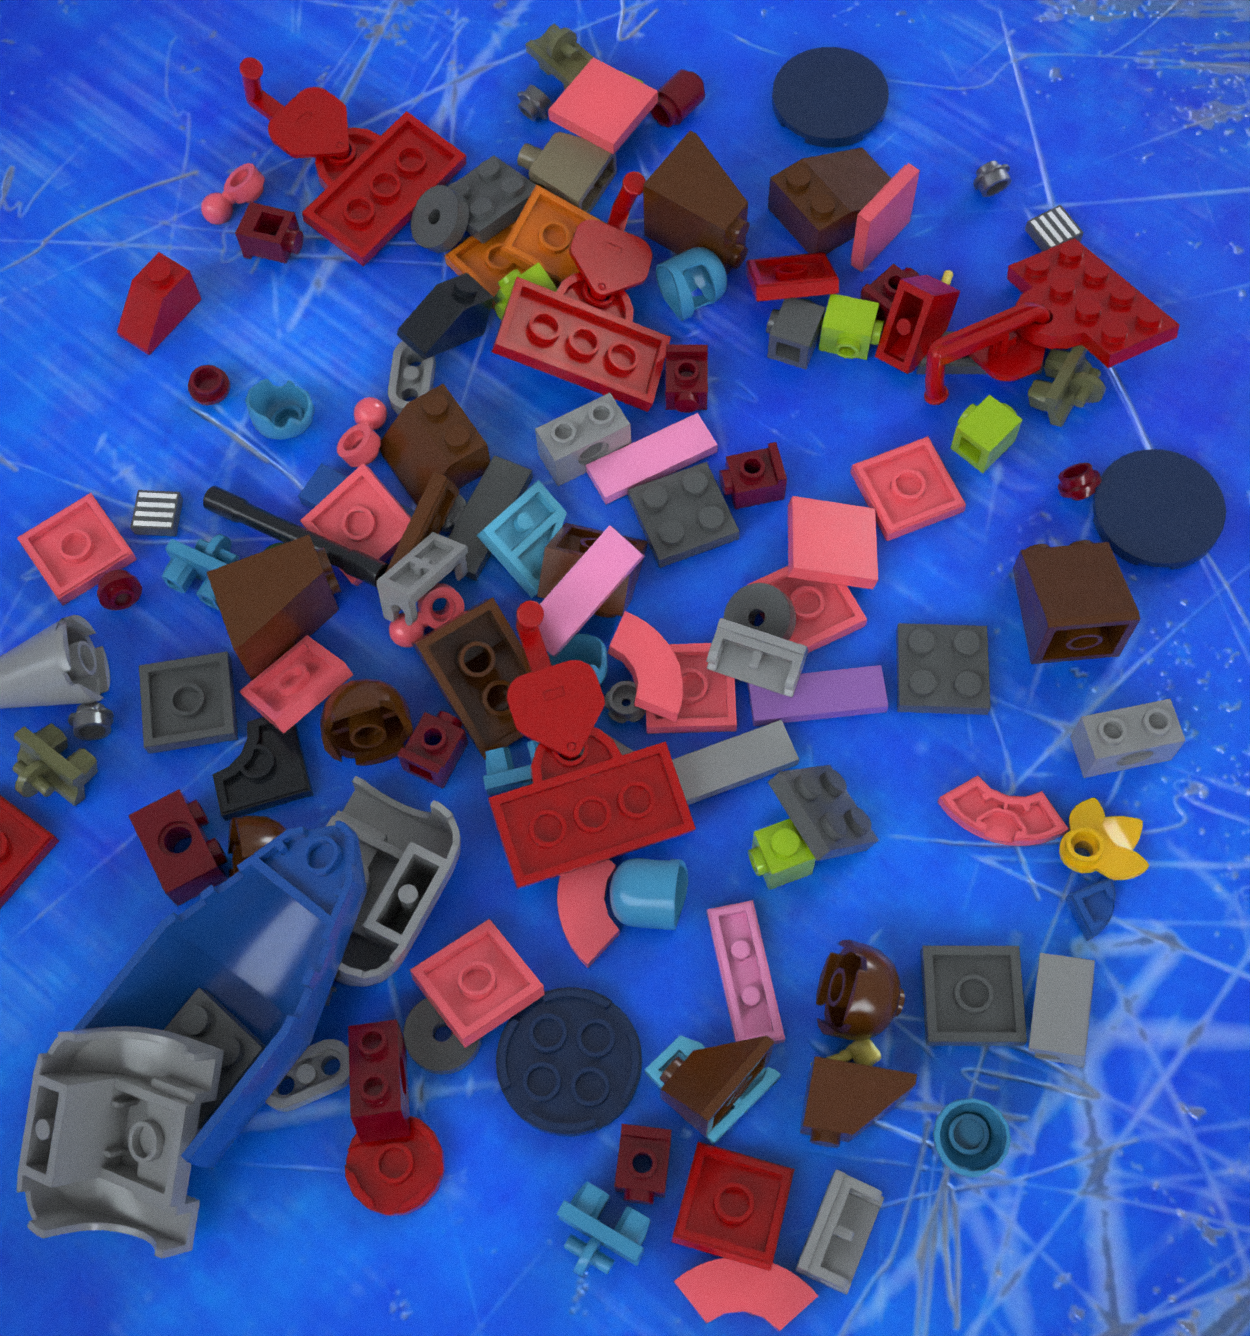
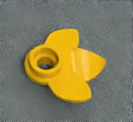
M1096 798L1087 799L1076 805L1069 815V832L1063 836L1059 845L1060 858L1069 869L1078 873L1097 871L1112 880L1136 878L1149 868L1148 862L1140 854L1133 851L1140 839L1143 821L1138 818L1125 816L1105 817L1104 810ZM1075 849H1086L1090 856H1081L1075 852Z

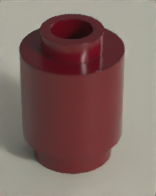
M683 69L678 70L657 90L658 103L650 113L664 127L680 124L705 99L702 79L694 72Z

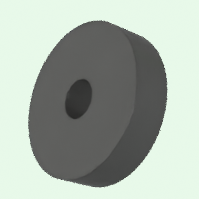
M444 185L428 189L417 201L411 217V232L417 244L436 253H443L452 249L461 240L468 225L469 208L466 199L459 192Z
M753 583L739 589L731 597L725 608L723 619L790 640L796 625V612L792 601L785 593L766 583ZM764 613V622L759 626H755L756 616Z
M425 998L411 1010L406 1019L403 1033L406 1049L414 1062L430 1073L445 1075L458 1072L474 1060L481 1047L482 1037L466 1048L463 1047L453 1032L448 1040L444 1042L437 1041L435 1039L436 1031L440 1027L448 1026L428 999Z

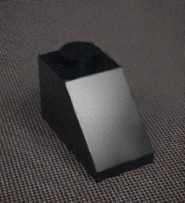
M468 273L439 283L398 328L397 336L423 360L484 335L494 296Z

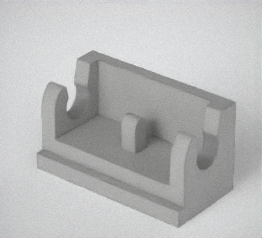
M432 532L376 580L384 618L394 622L399 617V611L402 609L405 614L406 624L410 626L415 622L418 617L416 602L454 568L458 581L466 576L468 572L465 556L468 553L467 546Z
M720 618L706 662H708L707 669L793 698L809 651L805 645Z
M1040 953L1029 1040V1051L1035 1052V1058L1084 1068L1095 960Z
M836 1169L830 1179L794 1271L847 1295L879 1209L883 1203L882 1191Z

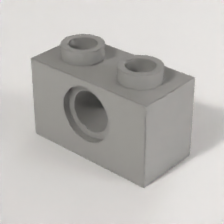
M611 393L535 428L538 455L557 486L587 473L586 464L631 444V424Z
M1171 698L1082 716L1070 736L1083 778L1172 760L1186 741Z

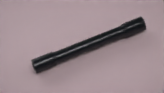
M212 486L205 493L203 499L205 509L235 523L247 525L281 542L287 543L310 535L315 550L325 548L330 564L376 588V580L385 574L389 565L359 550H351L256 507L246 499L220 487Z

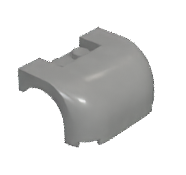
M355 776L352 781L355 791L343 811L338 810L335 816L332 815L326 827L335 825V821H342L357 833L367 893L334 981L348 986L367 987L386 980L397 971L407 957L454 872L460 857L461 836L453 813L441 803L433 800L430 805L431 812L417 810L390 798L365 780Z
M100 1027L58 1032V1037L54 1040L48 1052L39 1054L37 1058L19 1160L17 1193L25 1191L28 1211L32 1218L27 1228L43 1239L65 1233L88 1230L125 1233L150 1243L155 1249V1256L161 1259L192 1251L200 1200L187 1195L191 1163L186 1162L181 1157V1154L196 1137L201 1103L214 1101L217 1098L224 1050L180 1034L145 1027Z

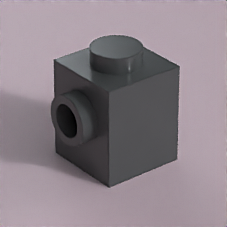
M784 299L780 310L773 309L766 328V333H769L767 357L806 370L821 335L825 307L817 305L808 299Z

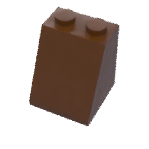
M690 130L643 184L644 236L676 254L695 247L708 248L719 257L727 275L732 268L738 269L742 265L748 253V248L746 247V234L750 223L747 221L748 202L699 136Z
M310 535L207 572L233 649L251 681L306 635L310 637L339 610L333 595L341 592L325 548L315 550Z
M1080 540L1068 546L1050 547L1046 544H1036L1020 550L1013 567V574L1031 664L1119 657L1138 625L1140 615L1109 542L1093 543L1090 540Z

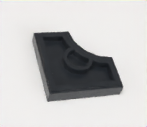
M264 717L247 722V740L241 754L229 767L212 774L221 816L225 821L313 796L296 724L283 734Z

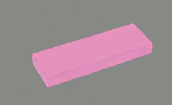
M696 413L586 464V472L604 503L608 504L627 495L628 489L668 476L717 453L718 444L699 414Z
M610 525L540 603L544 610V618L538 627L546 650L552 656L556 657L645 557Z
M753 900L707 909L708 922L735 1042L766 1035L775 1042L774 1044L785 1042V1035Z

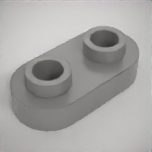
M404 341L400 342L394 349L388 385L389 401L392 409L397 414H400L405 405L411 402L405 401L407 398H418L433 389L436 368L435 356L423 360ZM414 362H421L419 366H410Z
M335 1039L322 1040L308 1046L282 1079V1081L286 1079L294 1080L292 1092L287 1095H281L279 1093L280 1082L265 1102L275 1110L292 1111L343 1089L350 1083L349 1048L343 1042ZM333 1059L339 1060L340 1068L338 1072L333 1075H326L324 1072L326 1063Z

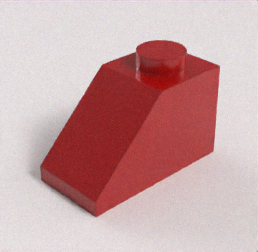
M158 252L132 279L117 329L119 337L150 355L202 300L190 271Z
M929 275L900 279L874 357L907 374L912 373L927 355L929 347L947 330L960 290Z

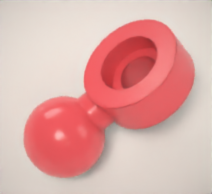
M246 163L238 167L227 178L222 193H211L203 199L201 204L203 217L211 224L220 225L226 223L232 216L235 203L254 202L261 196L264 190V175L252 163Z
M374 397L363 398L356 404L354 419L357 425L348 429L342 435L337 445L338 455L351 467H359L363 463L368 465L376 459L379 453L381 439L374 430L379 429L385 423L387 410L385 405Z
M437 583L418 600V617L415 622L408 626L404 619V613L399 614V617L394 622L391 621L389 635L392 641L400 647H413L411 643L424 635V628L430 626L436 629L464 612L465 606L461 595L452 586ZM439 598L446 599V605L442 610H433L435 600Z

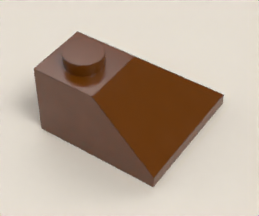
M766 1035L694 1050L685 1061L678 1056L659 1078L664 1083L660 1089V1098L704 1137H707L769 1063L775 1042Z
M815 1056L807 1077L800 1134L811 1135L810 1143L824 1147L838 1148L840 1147V1141L850 1142L904 1102L916 1085L917 1074Z

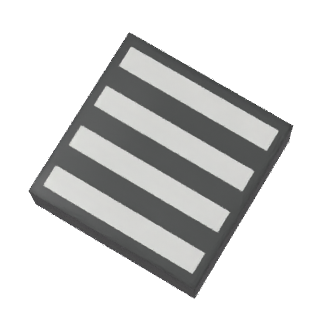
M1061 205L1028 220L1025 231L1042 252L1074 238L1080 242L1083 236V231Z
M138 490L130 527L133 533L137 535L177 536L183 503L180 492Z

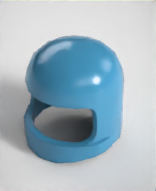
M705 247L688 249L659 263L656 267V279L661 294L676 317L681 321L692 317L694 310L717 302L727 288V275L723 263L713 251ZM697 288L701 289L703 295L692 297L691 292Z
M635 858L620 864L614 872L610 886V904L614 916L627 926L676 930L687 895L688 870L685 862L681 859H671L668 861Z
M975 1098L956 1099L947 1104L937 1116L933 1130L935 1149L943 1163L956 1173L968 1177H980L997 1168L1007 1156L1011 1142L1009 1125L1002 1113L990 1103Z

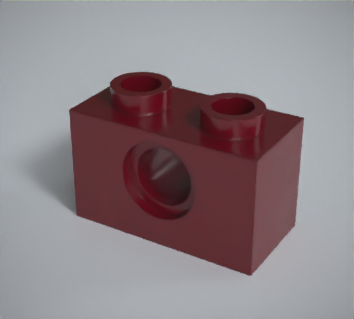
M180 789L128 815L165 894L177 906L198 896L200 892L210 885L215 887L228 879L221 866L228 862V859L216 837L208 840L202 827L209 824V821L197 799L189 802ZM192 838V842L187 850L181 853H174V848L180 840Z
M397 1019L348 1026L350 1115L361 1143L411 1136L407 1053Z

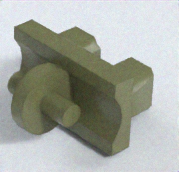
M552 24L540 38L526 43V52L539 62V68L547 75H554L564 84V89L571 84L593 58L590 53L577 43V36L568 27L560 29L556 24Z
M1082 345L1072 347L1071 351L1051 349L1046 358L1044 368L1046 376L1055 378L1053 383L1038 379L1034 380L1028 390L1030 407L1048 412L1049 421L1052 425L1062 427L1074 405L1081 408L1084 407L1086 402H1099L1106 392L1104 383L1099 379L1101 371L1097 368H1092V365L1085 357L1088 350Z
M52 723L35 733H32L25 726L14 733V739L20 743V750L17 754L18 762L15 763L12 769L19 775L15 783V789L23 797H31L40 792L45 797H48L55 790L73 806H76L85 799L84 785L98 772L97 760L91 753L84 748H80L65 759L60 753L68 748L67 738Z

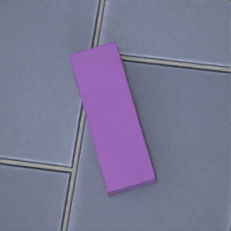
M881 665L802 673L793 698L748 683L753 726L768 725L782 720L783 723L883 713L888 710V700Z

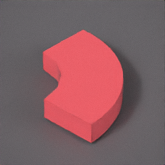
M625 611L609 645L607 654L621 661L632 674L636 687L634 706L676 722L683 699V678L676 655L656 629L639 617Z
M978 775L940 796L937 802L944 812L962 828L994 843L1011 846L1037 845L1055 840L1065 835L1069 830L1043 791L1026 797L1008 796L990 788Z
M609 859L560 875L557 904L561 926L571 949L587 968L595 962L620 934L618 927L609 917L605 904L607 885L617 869L616 865Z
M720 1258L700 1264L674 1280L675 1285L706 1324L723 1314L746 1312L764 1318L775 1329L780 1331L818 1297L816 1292L801 1278L775 1263L772 1264L771 1270L767 1271L727 1258Z

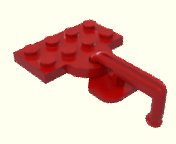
M248 57L240 63L239 69L242 75L247 103L270 121L268 133L271 141L293 158L316 157V172L320 185L325 190L302 211L303 221L363 267L411 220L417 201L428 189L438 185L445 186L466 165V155L407 111L381 136L368 129L348 128L345 104L327 90L320 87L306 88L299 92L286 106H283L262 90L260 77L263 74V66L256 58Z
M633 171L627 173L623 178V186L611 208L607 224L597 220H585L577 226L570 245L569 254L580 273H574L564 279L556 292L516 277L492 353L602 395L611 393L615 400L648 412L655 399L666 358V345H669L671 337L634 323V308L629 295L625 291L644 283L652 261L650 246L640 237L624 231L630 210L637 196L643 193V184L646 182L642 174Z
M1074 238L1008 266L1007 280L1023 293L1018 299L1016 306L943 336L929 347L926 359V391L924 399L930 405H940L947 400L949 390L944 385L945 365L967 355L988 375L1000 381H1015L1040 370L1046 348L1068 349L1082 345L1107 368H1110L1177 338L1180 324Z
M530 600L521 603L516 612V629L531 672L520 675L512 681L507 691V703L516 730L540 744L535 750L530 767L532 784L488 798L516 889L695 831L696 828L666 741L622 755L614 740L599 728L594 727L605 705V699L595 671L590 665L580 660H569L551 665L538 627L543 621L544 610L536 601ZM582 749H583V753H582L581 757L578 758L577 760H575V759L580 755V753H581V751H582Z

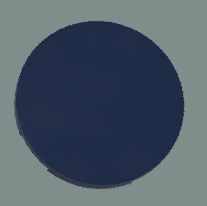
M815 48L794 56L779 70L773 85V111L780 125L786 126L793 133L805 138V143L819 147H843L863 140L864 135L873 130L880 121H883L889 96L888 85L880 69L865 56L844 48Z
M1148 449L1122 456L1104 471L1101 476L1102 481L1096 487L1094 493L1093 522L1103 542H1109L1115 554L1137 566L1141 563L1154 567H1170L1172 570L1189 566L1203 558L1212 549L1225 523V501L1215 479L1194 460L1172 451Z
M574 987L549 990L544 992V996L515 1014L507 1022L497 1048L496 1069L498 1081L511 1108L522 1120L532 1127L556 1136L573 1137L590 1134L616 1120L632 1101L642 1072L640 1041L628 1017L612 1000L604 995L588 989Z

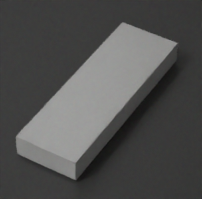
M782 720L672 759L686 802L690 805L798 765L799 758Z

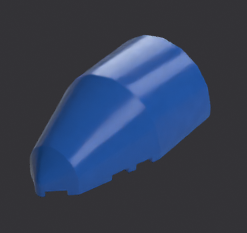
M335 821L333 826L309 830L304 826L285 830L237 865L239 871L217 888L210 885L200 892L201 899L180 915L173 912L163 919L73 1029L132 1026L164 1030L199 987L211 993L266 1045V1048L202 1129L197 1128L196 1137L181 1154V1157L188 1163L213 1169L311 1044L367 893L359 838L357 833L345 822Z

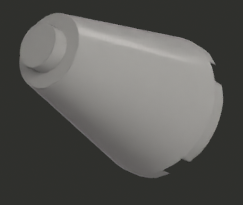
M79 615L62 618L1 655L0 709L84 704L101 701L104 697L100 696V694L107 692L110 687V670L103 646L95 648L89 635L96 633L89 622Z

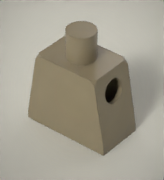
M563 132L554 133L543 150L525 143L517 159L519 166L529 170L530 181L587 213L591 212L617 174L616 153L613 155L581 137Z

